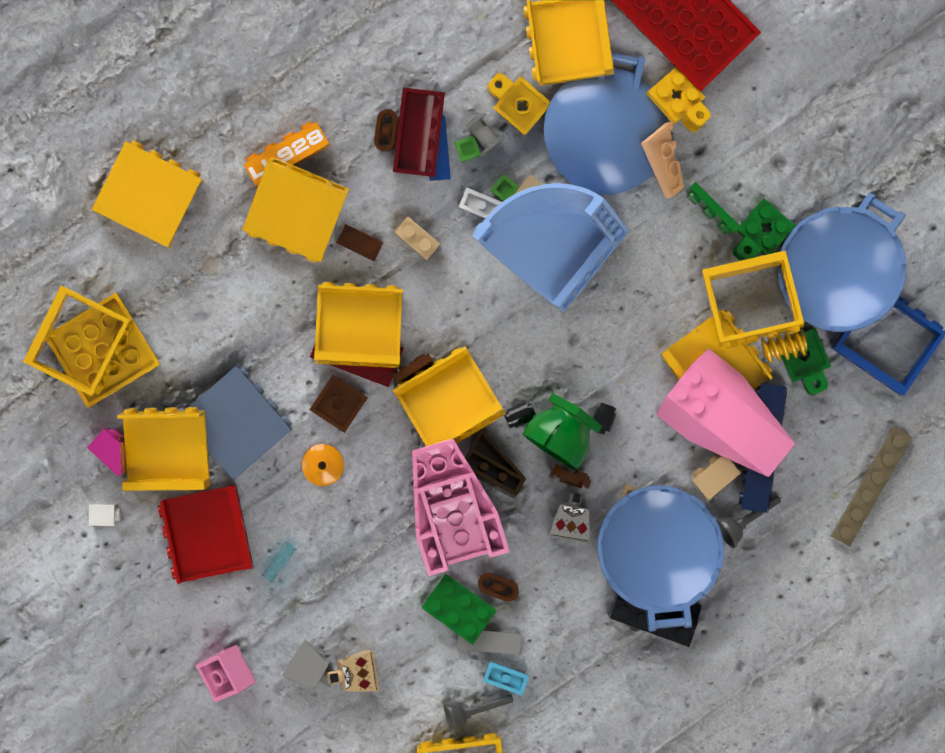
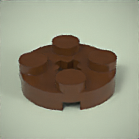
M555 464V467L550 470L549 477L552 479L556 475V477L560 478L559 482L582 488L584 484L586 489L590 488L591 480L585 472L575 470V473L567 470V467Z

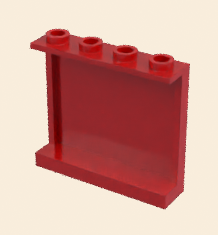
M237 484L160 501L158 513L159 517L164 519L165 526H162L164 539L168 538L169 546L166 547L168 559H172L174 567H171V575L173 580L177 581V584L233 571L252 569L254 567Z

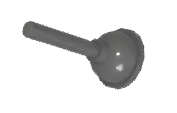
M775 496L770 500L769 510L781 503L779 496ZM752 511L743 518H737L736 520L730 517L718 518L716 521L720 527L723 540L731 548H736L743 537L742 530L746 528L747 524L764 513Z
M509 694L472 707H462V705L455 702H443L445 716L452 734H457L465 726L466 719L471 718L472 715L512 703L513 697Z

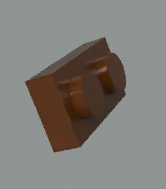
M345 224L336 243L375 262L384 242Z
M429 353L426 355L421 354L413 360L412 364L398 368L395 371L396 373L392 375L397 384L412 379L420 370H427L432 367L434 361Z

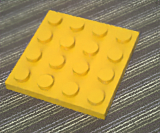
M117 292L102 300L99 304L133 320L131 323L133 329L128 337H124L121 343L124 347L119 356L115 355L112 361L114 367L109 375H105L102 381L105 385L101 393L90 396L76 389L87 408L94 406L161 365ZM91 307L51 331L47 342L66 374L91 387L122 322Z

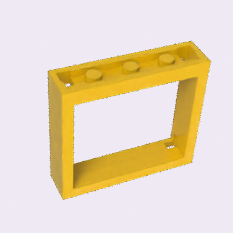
M786 251L702 270V278L720 347L733 348L740 342L746 341V344L759 341L758 338L767 337V339H772L780 336L779 333L788 332V334L800 332V329L803 328L804 320ZM780 265L794 322L725 337L711 281Z
M60 286L23 362L90 396H95L96 393H101L105 385L102 381L106 374L109 375L114 367L112 361L115 355H120L124 347L121 343L125 336L128 337L133 329V325H131L133 320L65 286ZM69 296L122 322L91 387L37 360Z
M487 733L483 735L484 738L476 739L475 736H465L460 741L448 738L441 740L442 743L433 744V741H425L420 743L421 746H417V753H429L495 744L496 753L503 752L501 736H496V733Z

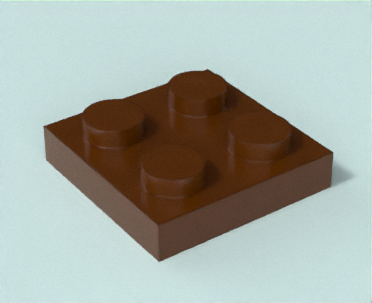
M332 375L309 410L345 433L368 397Z

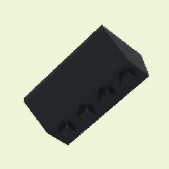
M616 593L608 617L690 647L697 628L702 605L694 603L690 606L692 627L659 628L656 631L649 632L646 610L629 604ZM682 611L655 614V620L682 618Z

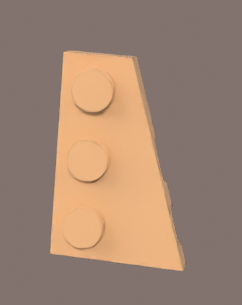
M672 122L663 124L641 143L666 199L674 197L684 188L680 162L676 161L674 149H677L676 141H672L671 136Z

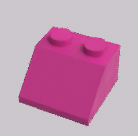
M105 428L87 448L118 477L125 475L127 469L125 441L122 439L124 435L116 428Z

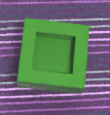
M474 135L454 142L461 163L481 156Z
M503 174L490 191L499 199L505 201L513 196L520 187Z

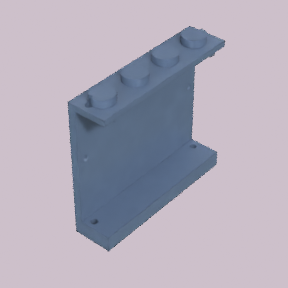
M235 366L189 406L198 407V410H205L208 451L233 480L239 477L256 460L293 430L290 427L293 423L285 414L281 416L277 412L279 407L271 398L267 400L263 395L265 392L257 382L253 384L249 379L250 373L244 367L239 368V366Z

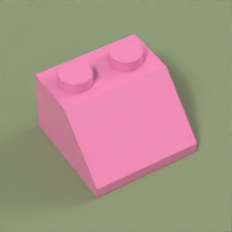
M237 645L227 648L195 665L214 702L237 694L256 682Z

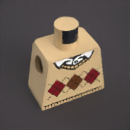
M363 650L337 660L338 670L327 672L329 684L340 683L341 690L345 692L379 691L372 650Z

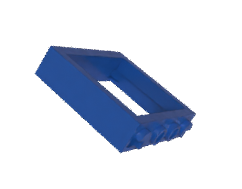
M902 297L898 298L893 307L934 336L901 383L843 344L851 331L841 332L831 347L838 354L900 396L906 394L945 337V331L942 330L944 327L934 320L932 322L927 320L924 312L917 308L913 310L908 307L909 302Z

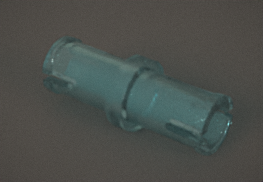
M286 541L278 554L271 558L272 562L261 576L272 583L281 569H285L287 566L286 562L297 548Z

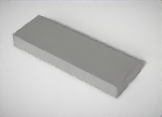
M483 630L473 645L458 635L457 649L520 655L522 634Z

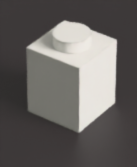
M89 504V526H115L117 521L121 520V509L117 508V504Z

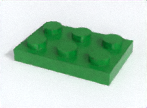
M696 182L686 190L688 193L686 197L694 205L699 204L703 208L702 213L708 219H714L718 223L717 228L726 235L728 233L732 235L741 228Z
M447 574L443 576L421 607L472 645L497 612L495 608Z

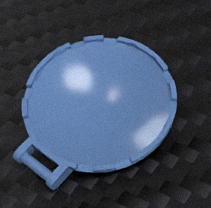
M612 52L613 61L635 66L634 73L614 68L615 74L569 81L560 87L550 101L544 119V142L550 155L549 158L555 168L573 185L586 188L597 194H618L641 185L654 174L641 143L668 122V118L646 95L651 87L641 79L645 62L644 57L638 56V58Z
M871 192L867 194L858 208L831 207L806 217L791 231L783 244L781 251H786L803 320L812 326L833 332L859 330L870 326L885 316L900 297L906 279V257L903 246L895 232L903 222L906 214L901 211L897 212L876 199V195ZM870 205L892 218L891 224L869 211ZM779 265L778 280L780 289L786 302L790 306L781 267Z
M649 486L627 494L610 509L601 525L598 536V559L605 579L622 599L637 608L646 610L649 632L656 631L659 628L692 627L690 606L704 597L713 587L722 569L724 560V542L716 518L712 516L705 507L706 505L698 498L670 486ZM682 611V618L655 620L656 613Z

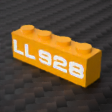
M310 121L301 126L302 130L298 133L290 132L282 137L284 141L279 144L271 143L264 148L265 152L260 155L254 153L246 158L247 162L243 165L257 188L267 161L271 157L296 166L330 146L317 122L312 123Z

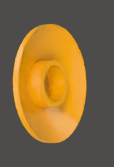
M327 444L311 447L305 453L302 460L304 476L308 481L317 486H328L335 483L341 477L344 470V461L341 453L333 446ZM321 461L327 465L323 470L318 466Z

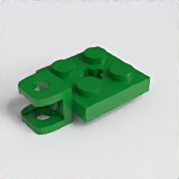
M763 198L740 225L741 228L737 233L743 238L734 248L733 256L742 261L755 258L760 252L763 255L772 254L796 225ZM762 223L770 225V233L768 231L765 233L761 231L763 229Z
M816 328L804 332L807 342L806 352L809 353V356L806 357L807 361L795 358L792 353H790L789 360L784 355L781 356L791 383L801 379L803 387L809 395L827 390L828 382L823 370L832 367ZM814 381L818 383V388H814Z

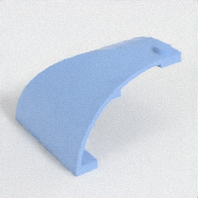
M552 183L534 186L509 197L498 205L482 223L476 226L472 236L502 264L564 313L630 230L608 202L600 195L576 185Z

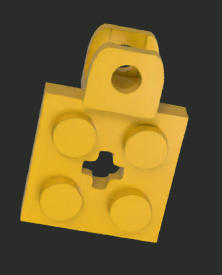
M676 67L646 93L674 125L680 121L693 133L704 126L711 117L709 110L702 103L705 99L703 93ZM672 91L678 92L680 94L681 99H673Z
M497 73L487 85L488 91L499 100L493 109L524 136L545 113L550 104V101L522 76L513 83L504 74ZM495 82H500L502 88H496ZM525 100L527 102V111H519L517 109V102Z

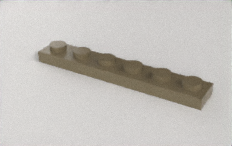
M892 426L833 530L831 537L849 547L851 546L912 439L910 435Z

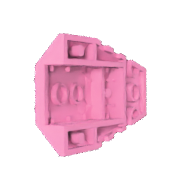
M710 349L690 366L666 396L656 413L658 417L688 441L767 477H770L795 446L794 441L743 375Z
M452 438L412 450L416 538L428 576L448 571V565L488 554L489 558L510 552L498 511L455 440Z

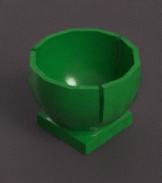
M552 393L548 400L553 404V407L536 414L526 425L522 435L556 460L577 470L585 461L589 452L590 431L593 430L598 433L602 425L580 407Z

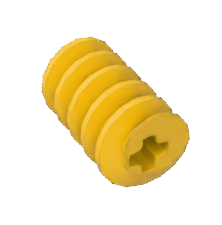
M803 329L801 330V335L797 332L791 337L787 332L784 334V339L780 335L776 337V341L772 338L768 339L767 343L764 338H761L764 357L768 359L770 364L773 363V357H776L781 362L782 355L789 360L790 353L795 358H798V351H801L803 356H806L807 342Z

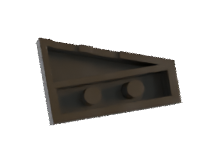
M481 429L465 455V459L478 479L514 499L527 478L503 454L499 447L487 436L486 432Z

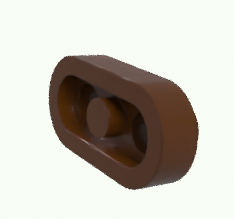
M384 109L377 116L374 144L382 152L390 151L396 141L398 116L391 109ZM390 117L392 119V122L390 124H385L384 118ZM388 138L389 143L382 145L381 139Z
M483 573L478 579V587L483 593L500 600L511 602L519 594L518 586L514 581L494 573ZM486 579L492 580L493 583L491 586H486L484 584ZM506 587L512 588V592L510 594H506L504 592V589Z

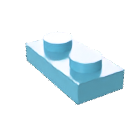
M489 661L483 682L522 696L529 675Z

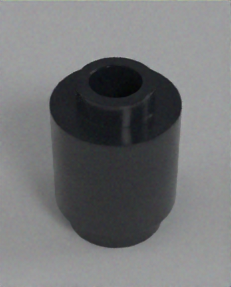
M526 401L507 409L508 411L505 412L506 415L504 416L511 429L529 423L533 416L536 415V412L531 403L527 405Z
M602 402L596 408L593 419L602 425L598 433L605 435L606 431H611L617 415L615 413L617 408Z

